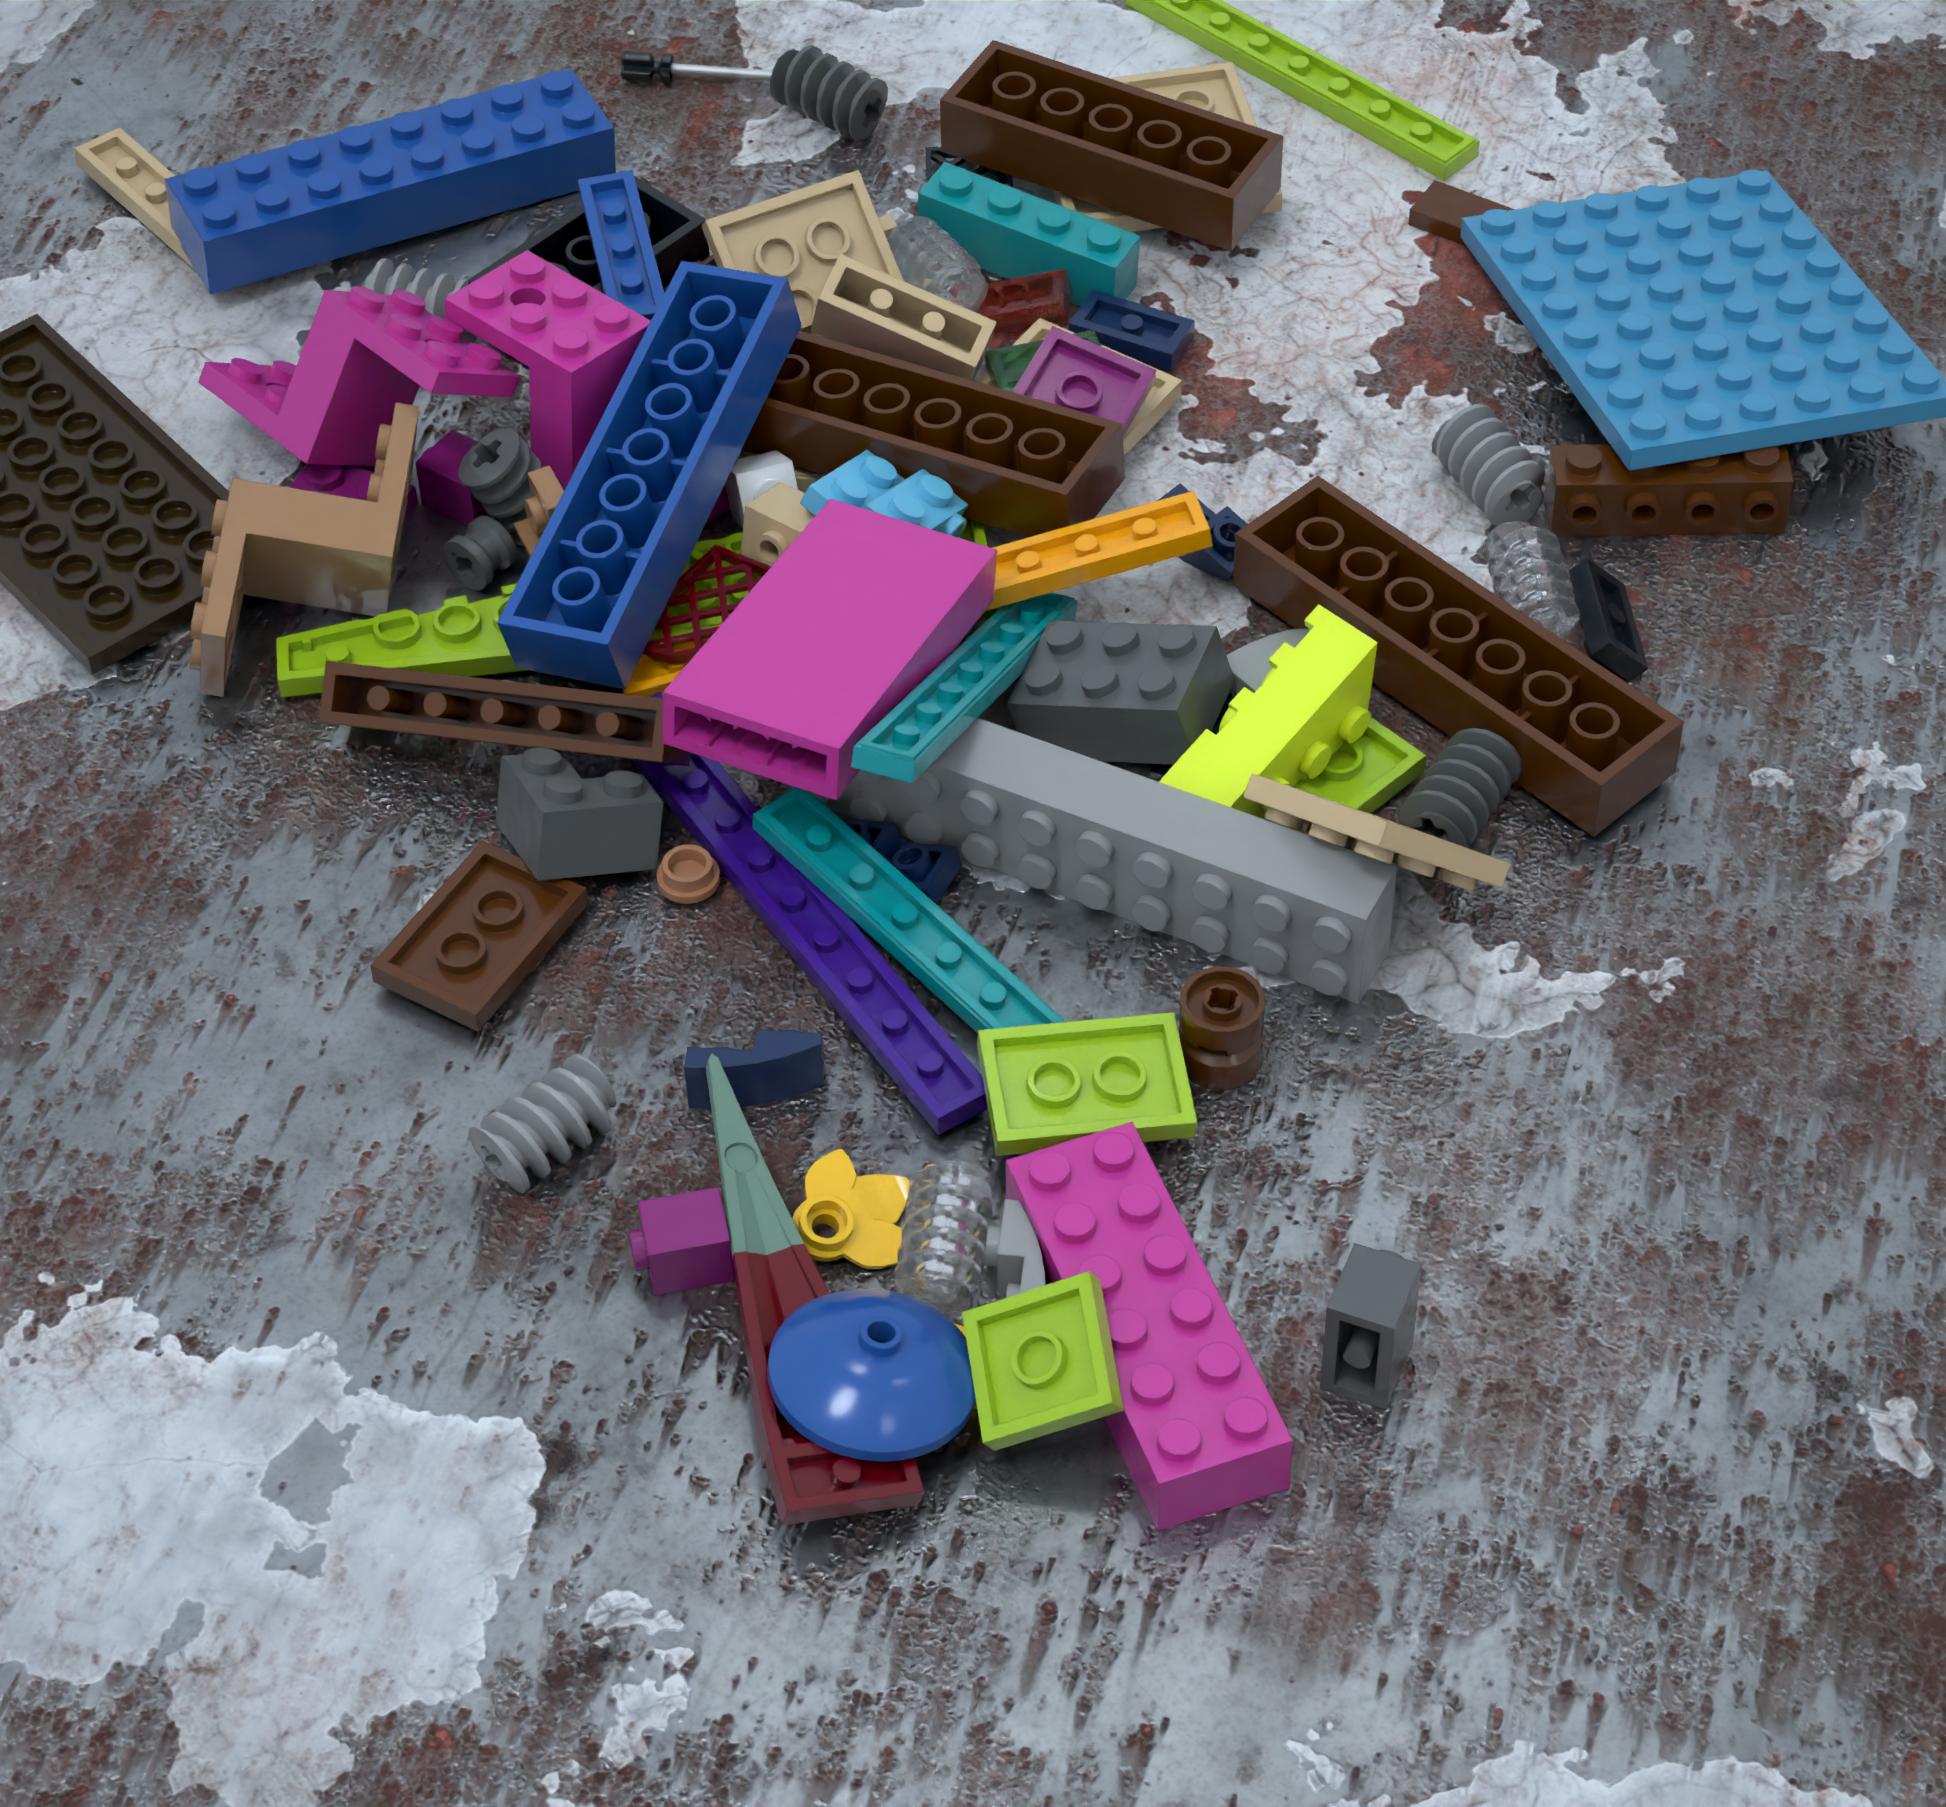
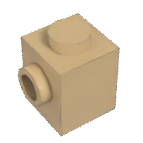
M779 482L746 504L741 555L772 567L815 517L814 514L800 504L805 493L783 482Z

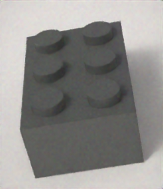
M1049 621L1007 702V706L1017 732L1095 760L1175 764L1206 729L1212 731L1235 680L1217 626Z

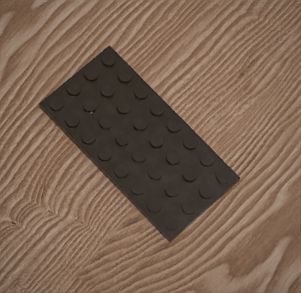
M35 314L0 332V583L94 675L192 620L196 602H202L204 587L201 586V576L207 550L212 551L215 537L211 535L215 504L217 499L228 501L229 491L38 314Z

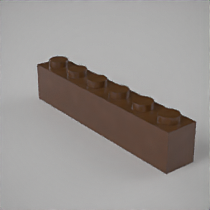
M326 661L319 715V722L526 748H548L561 752L689 766L691 752L662 743L663 698Z

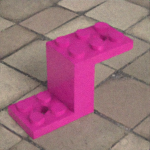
M526 250L446 297L445 318L529 367L531 451L542 462L543 466L550 465L561 487L565 490L651 321ZM725 485L707 522L730 508Z
M353 286L350 292L324 291L297 365L280 360L274 361L272 365H257L241 358H233L231 363L205 362L198 383L306 464L375 466L377 460L375 459L380 424L392 425L395 403L413 405L420 386L432 394L512 398L520 376L501 363L502 356L497 351L481 344L472 343L462 336L464 331L462 327L449 319L434 316L424 309L426 302L419 296L399 289L393 290L392 295L378 294L364 287Z

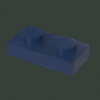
M1096 290L1091 291L1069 322V331L1142 363L1168 371L1173 370L1194 339L1195 320Z

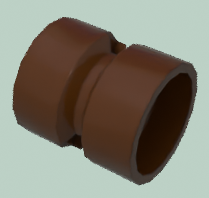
M1213 966L1199 970L1189 977L1180 991L1179 1037L1188 1078L1197 1085L1213 1090H1229L1240 1087L1253 1079L1262 1065L1265 993L1259 981L1248 972L1234 967Z

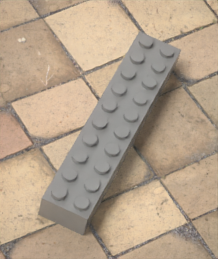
M977 718L913 783L860 770L837 800L813 793L829 809L838 814L855 820L894 823L899 836L912 840L915 843L955 847L959 858L967 860L977 867L997 871L1024 881L1034 888L1046 889L1081 902L1091 909L1106 911L1136 922L1148 930L1166 933L1196 944L1206 951L1226 955L1253 965L1263 972L1286 977L1313 987L1323 994L1337 996L1356 1004L1361 1002L1389 953L1397 866Z

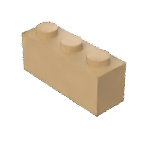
M840 253L818 298L811 332L830 340L974 381L987 355L997 322Z

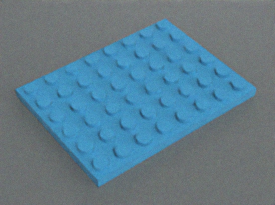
M1745 170L1735 176L1716 179L1700 177L1691 179L1688 183L1664 187L1648 185L1632 192L1612 195L1596 193L1587 196L1586 199L1560 203L1544 201L1537 203L1534 207L1509 211L1492 209L1484 212L1482 215L1462 218L1461 239L1629 471L1946 417V379L1768 171Z

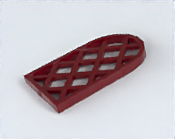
M715 544L678 579L661 614L662 619H659L654 629L663 628L664 638L648 641L643 654L653 661L666 664L689 663L706 643L702 644V639L710 638L720 627L701 630L700 620L721 616L723 623L729 614L741 603L728 605L726 595L748 591L749 593L760 581V579L754 580L753 572L764 576L771 566ZM722 560L733 565L723 567ZM713 563H715V569L706 571ZM742 572L746 573V582L725 586L724 576ZM717 578L718 588L696 592L695 582ZM688 587L689 594L679 596ZM719 597L720 607L698 611L697 601ZM690 603L691 613L669 617L668 607ZM692 622L693 632L671 636L670 626ZM692 641L695 643L693 648L673 651V645Z

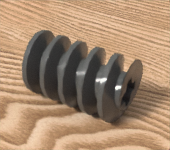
M813 45L806 46L801 51L791 49L782 54L777 59L770 79V94L774 101L789 106L790 109L800 114H805L807 118L813 121L821 122L823 126L833 131L836 130L838 134L853 139L854 142L865 140L876 129L888 99V87L885 81L877 77L871 79L869 73L861 69L855 71L853 65L845 61L839 62L837 57L829 53L823 54L820 48Z
M499 427L489 431L466 453L458 468L459 479L467 488L471 489L473 496L478 502L482 503L488 514L493 516L494 520L507 530L514 543L523 546L513 523L527 519L524 499L532 497L527 473L545 466H543L542 462L531 451L524 440L519 437V434L513 427Z
M1469 728L1458 731L1448 740L1445 749L1437 755L1434 764L1426 770L1423 779L1416 784L1412 794L1403 802L1398 813L1399 824L1467 848L1475 841L1479 830L1485 827L1490 814L1497 810L1501 799L1507 796L1512 783L1519 779L1522 771L1520 755L1507 740L1489 730Z

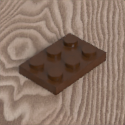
M481 841L370 965L373 982L479 1032L587 907L586 887L566 878L537 881L520 857Z

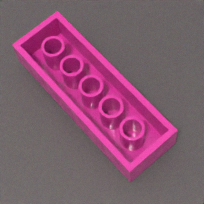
M1129 1122L1006 1160V1199L1019 1200L1030 1219L1042 1253L1045 1285L1090 1271L1101 1280L1124 1411L1105 1416L1104 1418L1157 1531L1290 1488L1293 1439L1134 1123Z

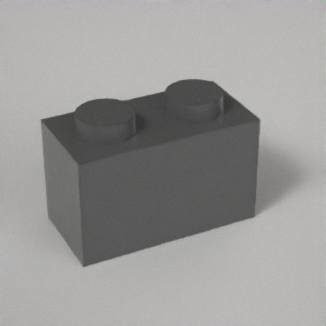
M1354 1243L1326 1309L1320 1389L1387 1410L1413 1346L1422 1264L1407 1260L1393 1251L1376 1250Z

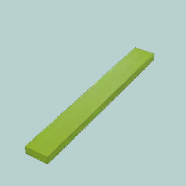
M1125 0V5L1224 60L1233 62L1235 66L1443 181L1478 156L1479 140L1222 0Z

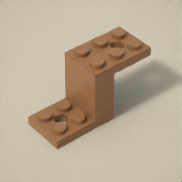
M396 402L392 425L380 424L375 459L377 460L374 474L371 473L367 500L232 478L228 501L217 499L211 531V535L215 537L212 551H206L201 576V586L204 587L202 602H196L191 623L190 638L194 640L190 668L200 670V693L224 697L244 595L370 616L387 613L413 472L419 406Z

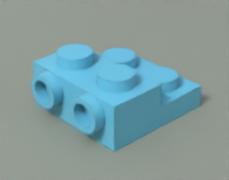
M869 450L862 452L811 484L800 501V504L815 516L831 498L954 537H959L967 524V520L962 517V514L968 504L953 493L951 486L946 481L931 475L925 469L919 470L905 480L897 474L896 469L890 462L875 456Z

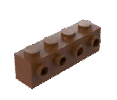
M1610 444L1551 445L1544 496L1550 537L1785 533L1794 480L1787 444L1630 471Z

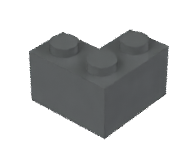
M531 748L526 750L524 754L501 756L496 824L537 881L657 869L663 801L642 774L617 770L607 773L605 777L582 779L561 751H554L548 748Z

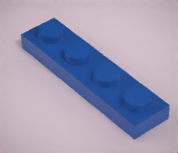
M633 170L579 179L580 198L604 294L651 321L664 296V290Z

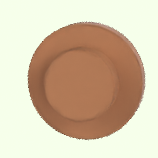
M685 844L674 847L665 854L657 869L658 888L666 898L677 903L691 904L703 901L710 897L720 884L719 866L709 852L700 846Z

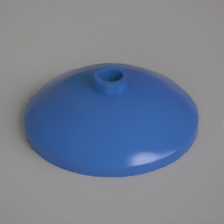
M850 1289L820 1296L795 1310L777 1330L771 1344L767 1378L771 1395L779 1411L787 1422L808 1440L831 1452L846 1457L886 1462L905 1460L927 1454L954 1438L966 1425L975 1408L976 1398L965 1335L949 1318L924 1302L900 1293L879 1289Z

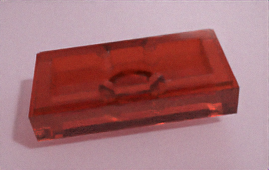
M1066 269L961 289L959 290L958 305L996 321L993 335L1019 332L1030 328L1039 318L1051 323L1069 321L1071 283Z

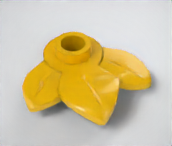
M837 1149L822 1156L810 1167L805 1177L806 1201L799 1205L792 1219L813 1260L829 1262L844 1257L865 1269H884L907 1260L917 1248L915 1240L902 1228L896 1226L908 1198L910 1182L906 1177L887 1174L856 1177L855 1168L843 1149ZM818 1224H827L835 1230L836 1235L832 1238H823L816 1235L812 1228Z

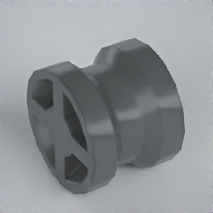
M483 515L475 518L468 524L464 536L456 535L444 544L442 549L444 561L454 577L468 588L478 591L484 589L492 582L496 570L503 571L508 569L516 562L518 557L517 547L507 530L496 520Z

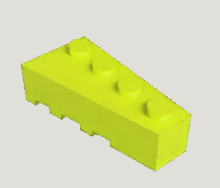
M1318 604L1304 620L1305 626L1309 628V631L1300 643L1294 648L1284 642L1269 659V665L1273 668L1266 675L1262 685L1255 693L1243 687L1229 703V708L1221 720L1218 734L1215 735L1206 729L1159 782L1263 818L1268 806L1243 797L1252 773L1294 787L1301 779L1305 780L1307 777L1310 779L1316 778L1325 769L1332 754L1343 745L1344 741L1350 744L1356 742L1367 729L1371 720V713L1368 711L1378 642Z

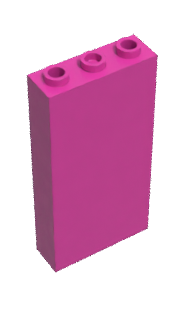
M830 498L663 691L662 743L837 800L860 771V769L851 767L854 745L954 651L993 601L997 549Z

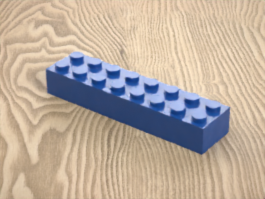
M572 69L549 72L534 79L512 85H501L490 91L464 98L450 99L442 104L412 112L398 113L387 119L361 126H350L339 132L309 140L295 141L284 147L258 154H247L236 160L206 168L192 169L184 174L166 178L165 184L171 227L209 294H214L578 191L579 179L616 173L615 135L613 125Z
M681 261L497 622L517 668L626 689L802 326L788 278Z

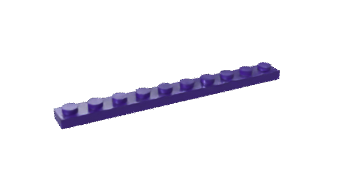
M658 692L649 697L663 698L661 692ZM694 753L690 754L689 766L631 760L699 844L709 852L721 871L938 1135L988 1109L982 1075L848 915L752 828L753 814L759 811V809L718 761Z

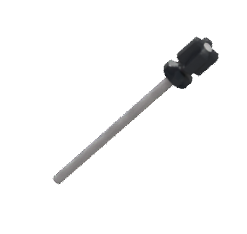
M626 50L621 56V77L623 80L649 82L654 74H660L662 83L671 84L673 74L770 81L772 70L673 63V53L663 54L660 61H655L652 52Z

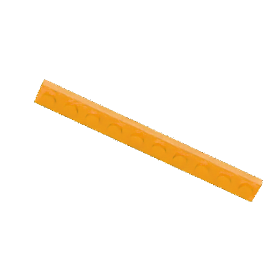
M1190 491L993 547L997 549L994 597L985 611L1213 547L1210 528L1195 492ZM709 638L702 639V644L706 642ZM692 641L673 645V651L693 648L695 643ZM642 654L623 692L628 695L646 697L661 692L663 695V691L688 663L666 664L653 661L645 654Z

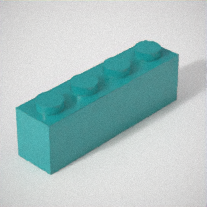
M946 162L939 167L918 193L916 244L1080 307L1092 290L1126 300L1136 287L1141 238L1137 234Z

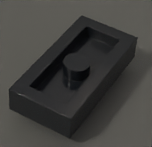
M1586 557L1568 571L1575 597L1572 598V604L1582 620L1587 638L1584 640V648L1593 661L1605 669L1610 668L1631 682L1648 669L1625 584Z

